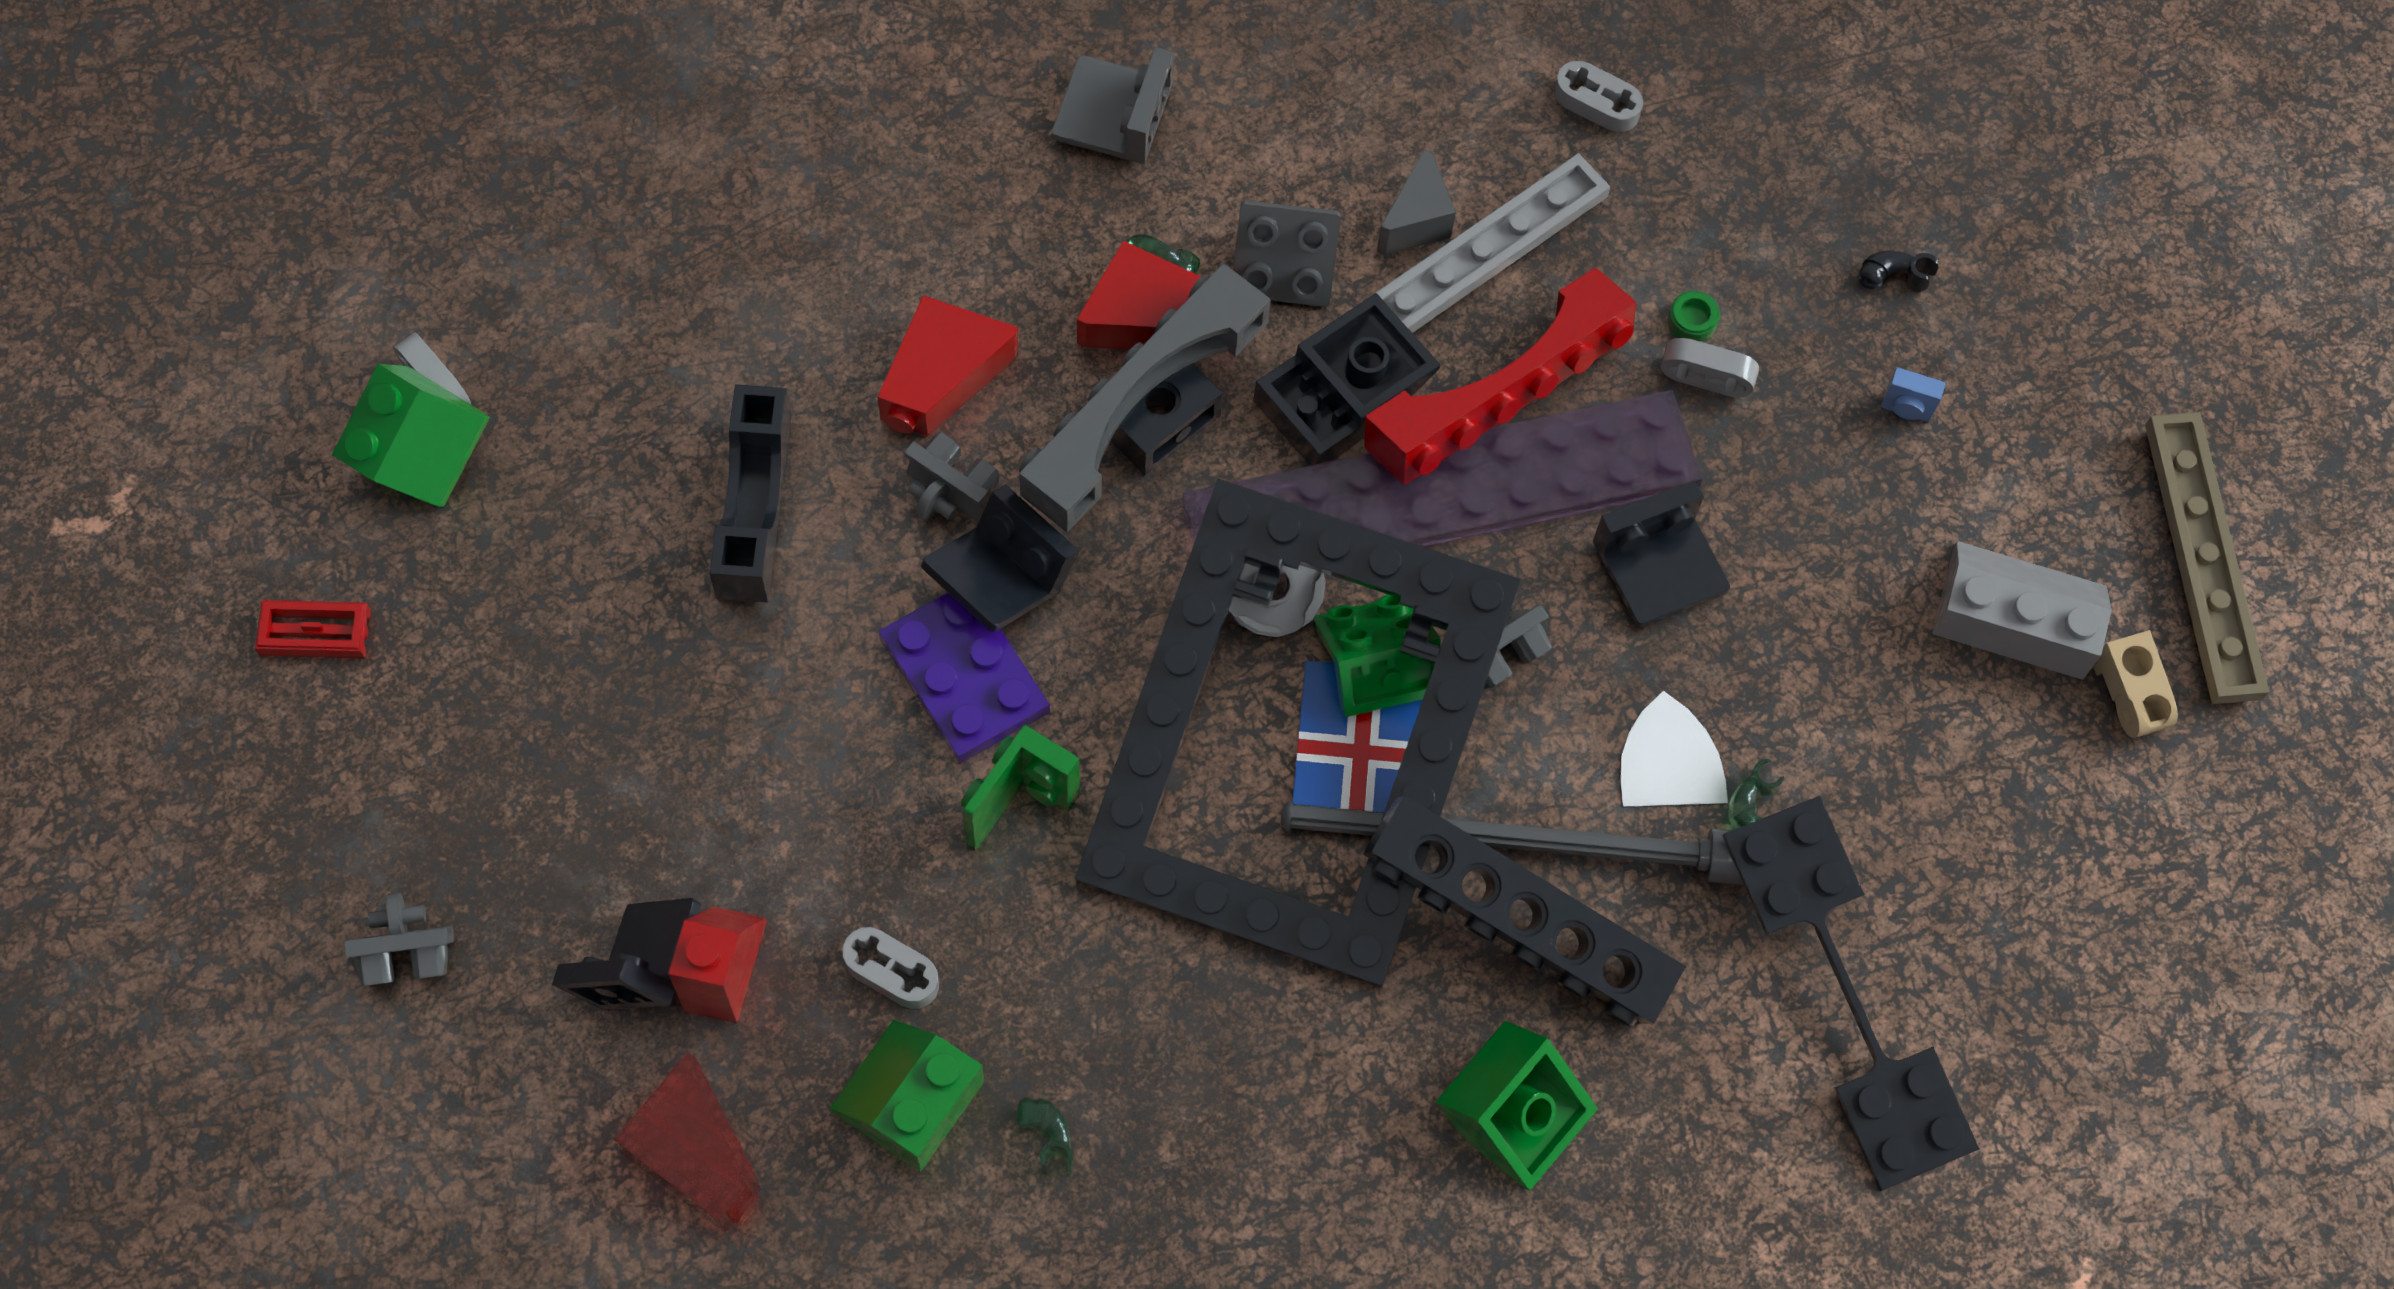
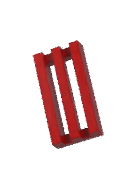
M261 600L255 650L259 656L365 658L366 647L364 641L368 639L369 629L367 627V620H370L371 609L368 603ZM272 617L354 619L353 625L321 624L320 622L271 623ZM269 636H276V637H314V638H351V640L285 639V638H269Z

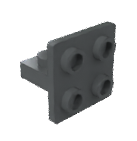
M1242 201L1233 271L1264 293L1271 301L1327 307L1330 304L1341 221L1340 212L1257 201Z

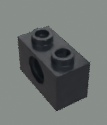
M1192 363L1167 377L1150 390L1126 415L1113 434L1111 442L1144 475H1147L1221 416L1222 392ZM1155 406H1164L1171 411L1167 414L1157 415L1150 412L1149 409Z

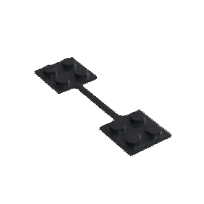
M1817 796L1724 833L1722 835L1766 935L1798 922H1807L1814 926L1874 1060L1873 1067L1869 1073L1834 1089L1879 1190H1885L1979 1150V1146L1934 1047L1902 1060L1888 1058L1877 1041L1826 926V916L1832 908L1862 897L1865 894L1821 797Z

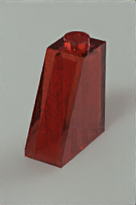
M686 1052L614 1141L623 1155L726 1233L734 1222L741 1225L751 1216L760 1202V1197L756 1194L761 1190V1187L697 1059L689 1052Z

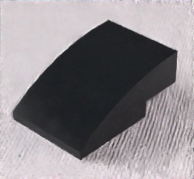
M1375 293L1298 344L1295 356L1257 380L1253 401L1317 473L1365 437V416L1404 390L1410 396H1413L1440 369L1441 364L1382 298Z

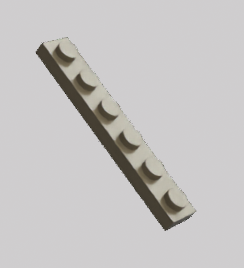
M2201 413L2151 416L2145 427L2211 703L2221 704L2263 700L2268 695L2269 688Z

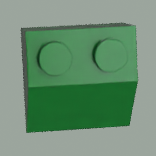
M378 363L331 455L372 481L438 507H444L490 416L409 366Z
M893 1020L833 1102L829 1111L921 1173L983 1085V1065L937 1034Z
M1507 1021L1502 1023L1436 1100L1438 1106L1467 1142L1522 1188L1529 1191L1598 1110L1547 1037Z

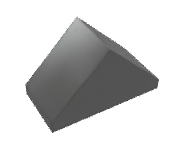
M1426 150L1422 152L1380 227L1377 245L1378 252L1387 255L1451 237L1456 210L1432 153Z

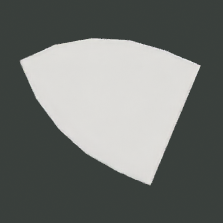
M1663 691L1641 712L1628 734L1621 756L1620 782L1623 807L1728 803L1726 780L1720 755L1707 730L1689 709Z

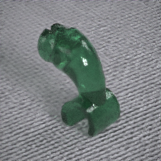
M1136 234L1127 240L1128 243L1195 274L1200 267V258L1194 253L1184 249L1175 251L1169 245L1153 236Z
M1770 759L1760 760L1754 766L1750 776L1743 780L1733 793L1728 807L1729 821L1733 830L1762 819L1757 814V795L1762 797L1771 796L1778 791L1783 783L1784 776L1774 783H1766L1760 779L1759 773L1768 767L1771 762Z
M1039 1097V1100L1031 1098L1021 1099L1018 1105V1125L1026 1129L1036 1128L1037 1131L1044 1133L1050 1140L1040 1153L1041 1171L1046 1175L1047 1161L1055 1155H1060L1067 1160L1066 1176H1070L1074 1169L1073 1151L1070 1148V1129L1064 1115L1052 1102Z

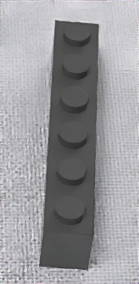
M1224 263L1211 276L1208 274L1201 276L1190 290L1189 299L1178 310L1175 308L1168 310L1158 322L1155 334L1144 345L1141 342L1134 345L1124 357L1122 368L1111 379L1108 377L1101 379L1090 392L1088 403L1077 414L1073 412L1067 414L1056 427L1053 435L1054 438L1042 450L1040 448L1032 450L1021 463L1019 468L1020 496L1067 533L1102 497V474L1098 472L1101 459L1116 429L1132 408L1164 379L1196 361L1227 351L1236 357L1268 324L1271 299Z

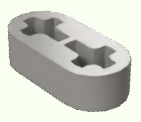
M1571 61L1564 64L1559 70L1554 94L1558 103L1563 107L1613 132H1626L1638 123L1643 107V97L1633 85L1584 61ZM1577 80L1585 83V86H1581L1577 91L1569 88ZM1620 102L1628 105L1620 113L1612 110V107H1616Z
M413 332L393 346V350L403 366H409L471 405V401L460 383L417 333Z
M1675 338L1666 344L1661 362V371L1670 379L1726 396L1746 397L1754 391L1759 365L1754 359L1742 353L1692 339Z
M872 927L857 929L846 938L843 945V960L848 973L856 980L909 1009L925 1007L936 998L939 990L938 972L934 963L927 957L881 930ZM872 943L876 944L878 957L886 962L887 965L884 967L873 960H868L864 966L859 965L858 953L855 950L858 947L867 950ZM896 969L908 976H914L918 970L924 972L923 979L927 987L924 990L915 987L910 993L905 992L904 979L895 973Z

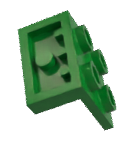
M1384 595L1376 602L1359 606L1340 605L1329 609L1327 613L1316 615L1313 618L1314 628L1334 661L1340 708L1345 717L1422 700L1435 664L1400 653V648L1414 610L1399 604L1400 598ZM1431 626L1426 642L1441 647V638L1434 627Z
M1025 724L1015 738L1008 735L1001 742L992 758V763L995 766L984 781L977 778L970 785L961 801V806L964 807L963 824L965 826L967 845L975 850L978 849L1023 784L1027 785V792L1043 805L1053 807L1054 804H1057L1069 811L1080 795L1079 758Z

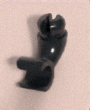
M1880 251L1870 255L1863 261V267L1859 270L1858 280L1866 288L1877 289L1881 287L1883 280L1887 279L1890 275L1896 272L1907 273L1906 282L1908 286L1914 291L1922 292L1928 288L1930 279L1919 271H1924L1932 276L1936 275L1939 263L1937 258L1929 253H1920L1912 256L1899 251Z

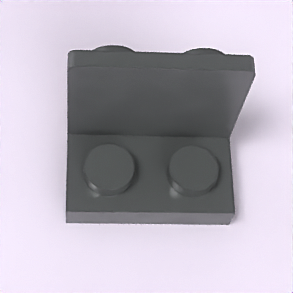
M1155 47L1149 65L1141 64L1139 70L1085 55L1079 56L1052 130V138L1063 143L1145 164L1173 84L1174 52Z

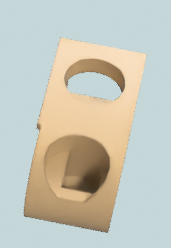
M2148 630L2107 642L2103 646L2101 657L2093 668L2097 676L2103 674L2112 700L2116 703L2119 722L2126 734L2131 738H2136L2175 726L2178 718L2177 705L2151 631Z

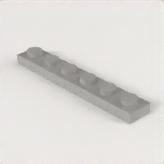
M1578 153L1376 293L1413 333L1606 199L1611 187Z

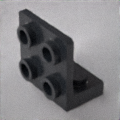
M1695 480L1601 516L1593 543L1637 627H1644L1723 596L1730 589V584L1695 520L1704 499Z
M1005 484L992 492L978 526L925 556L921 563V568L991 632H996L1059 594L1079 550Z
M693 898L628 904L625 908L609 960L584 957L583 961L579 963L558 964L552 985L602 1010L669 1006L676 991L668 973L684 920L699 914L701 903Z

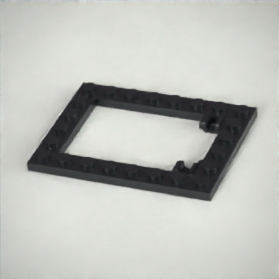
M1217 478L1075 880L1383 987L1416 887L1404 879H1402L1399 885L1385 880L1370 869L1374 861L1368 858L1349 916L1146 847L1148 837L1233 597L1268 608L1278 584L1283 565L1296 570L1301 565L1400 598L1399 604L1414 609L1407 633L1400 648V653L1435 665L1382 820L1394 799L1403 795L1441 816L1521 579ZM1245 563L1259 568L1254 584L1240 580ZM1431 626L1446 630L1441 647L1426 642ZM1422 843L1415 853L1416 864L1421 870L1431 846L1428 843Z

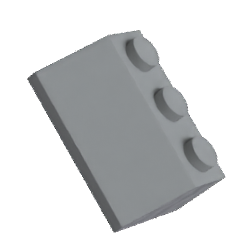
M1956 541L1932 634L2083 680L2102 655L2112 609L2106 585Z

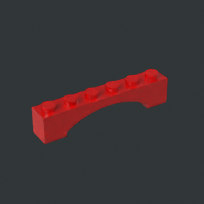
M1595 267L1558 291L1554 322L1539 341L1525 354L1498 372L1464 387L1422 396H1410L1404 390L1365 416L1364 448L1403 485H1406L1419 475L1431 473L1442 460L1459 449L1469 448L1478 440L1480 435L1498 423H1507L1521 408L1536 398H1545L1559 383L1574 373H1583L1593 364L1594 360L1612 348L1619 349L1624 346L1634 332L1637 302Z

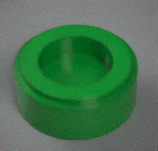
M1687 291L1678 295L1672 302L1667 318L1668 326L1677 338H1687L1703 342L1714 334L1720 319V310L1715 300L1709 295L1700 291Z

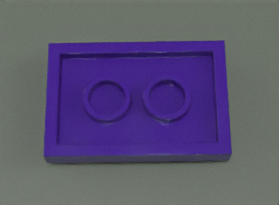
M948 592L878 631L882 644L959 764L1005 739L1008 735L1019 731L1024 724L1029 725L1050 713L1049 702L1001 629L996 632L989 631Z

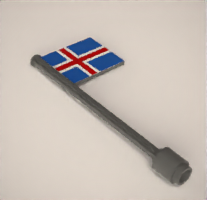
M1305 660L1293 800L1288 801L1281 811L1283 828L1287 832H1290V828L1373 836L1381 823L1422 700L1345 717L1340 708L1334 663ZM1445 819L1489 847L1696 866V870L1705 872L1706 882L1744 886L1722 836L1724 833L1732 830L1710 829L1707 839L1699 838L1698 842Z

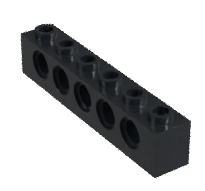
M1406 795L1394 799L1362 854L1374 861L1370 869L1380 877L1395 885H1399L1402 879L1421 890L1417 898L1426 905L1444 914L1451 908L1468 918L1464 926L1469 931L1489 942H1493L1496 936L1514 946L1511 955L1518 961L1540 971L1542 965H1545L1561 975L1557 982L1560 986L1583 999H1586L1589 993L1607 1003L1604 1010L1606 1014L1629 1027H1633L1636 1021L1640 1024L1655 1023L1686 968L1685 965ZM1422 843L1431 844L1439 854V865L1431 874L1422 871L1416 864L1415 853ZM1470 871L1480 874L1486 884L1485 894L1478 902L1468 899L1462 889L1463 879ZM1518 899L1526 902L1532 911V921L1523 931L1517 929L1511 923L1509 917L1510 908ZM1564 928L1572 930L1578 938V950L1570 959L1563 957L1556 946L1557 936ZM1612 956L1622 962L1625 970L1622 982L1616 987L1609 985L1603 975L1604 964Z

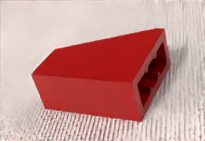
M1123 241L1077 318V343L1091 348L1129 350L1139 342L1144 345L1155 334L1156 326L1163 315L1172 308L1178 310L1189 299L1190 290L1201 276Z
M923 295L878 394L880 420L900 433L910 434L914 431L929 436L1016 359L1019 352L1018 327Z
M713 906L684 920L668 973L684 1012L738 1023L767 923L766 918Z

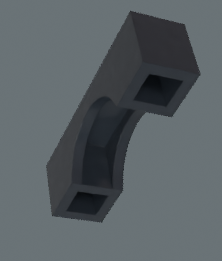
M738 384L734 386L729 423L727 496L722 520L715 527L709 571L716 599L768 603L792 419L787 388Z

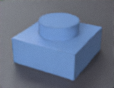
M1897 367L1885 389L1880 407L1894 411L1896 415L1904 419H1919L1929 422L1942 398L1946 382Z

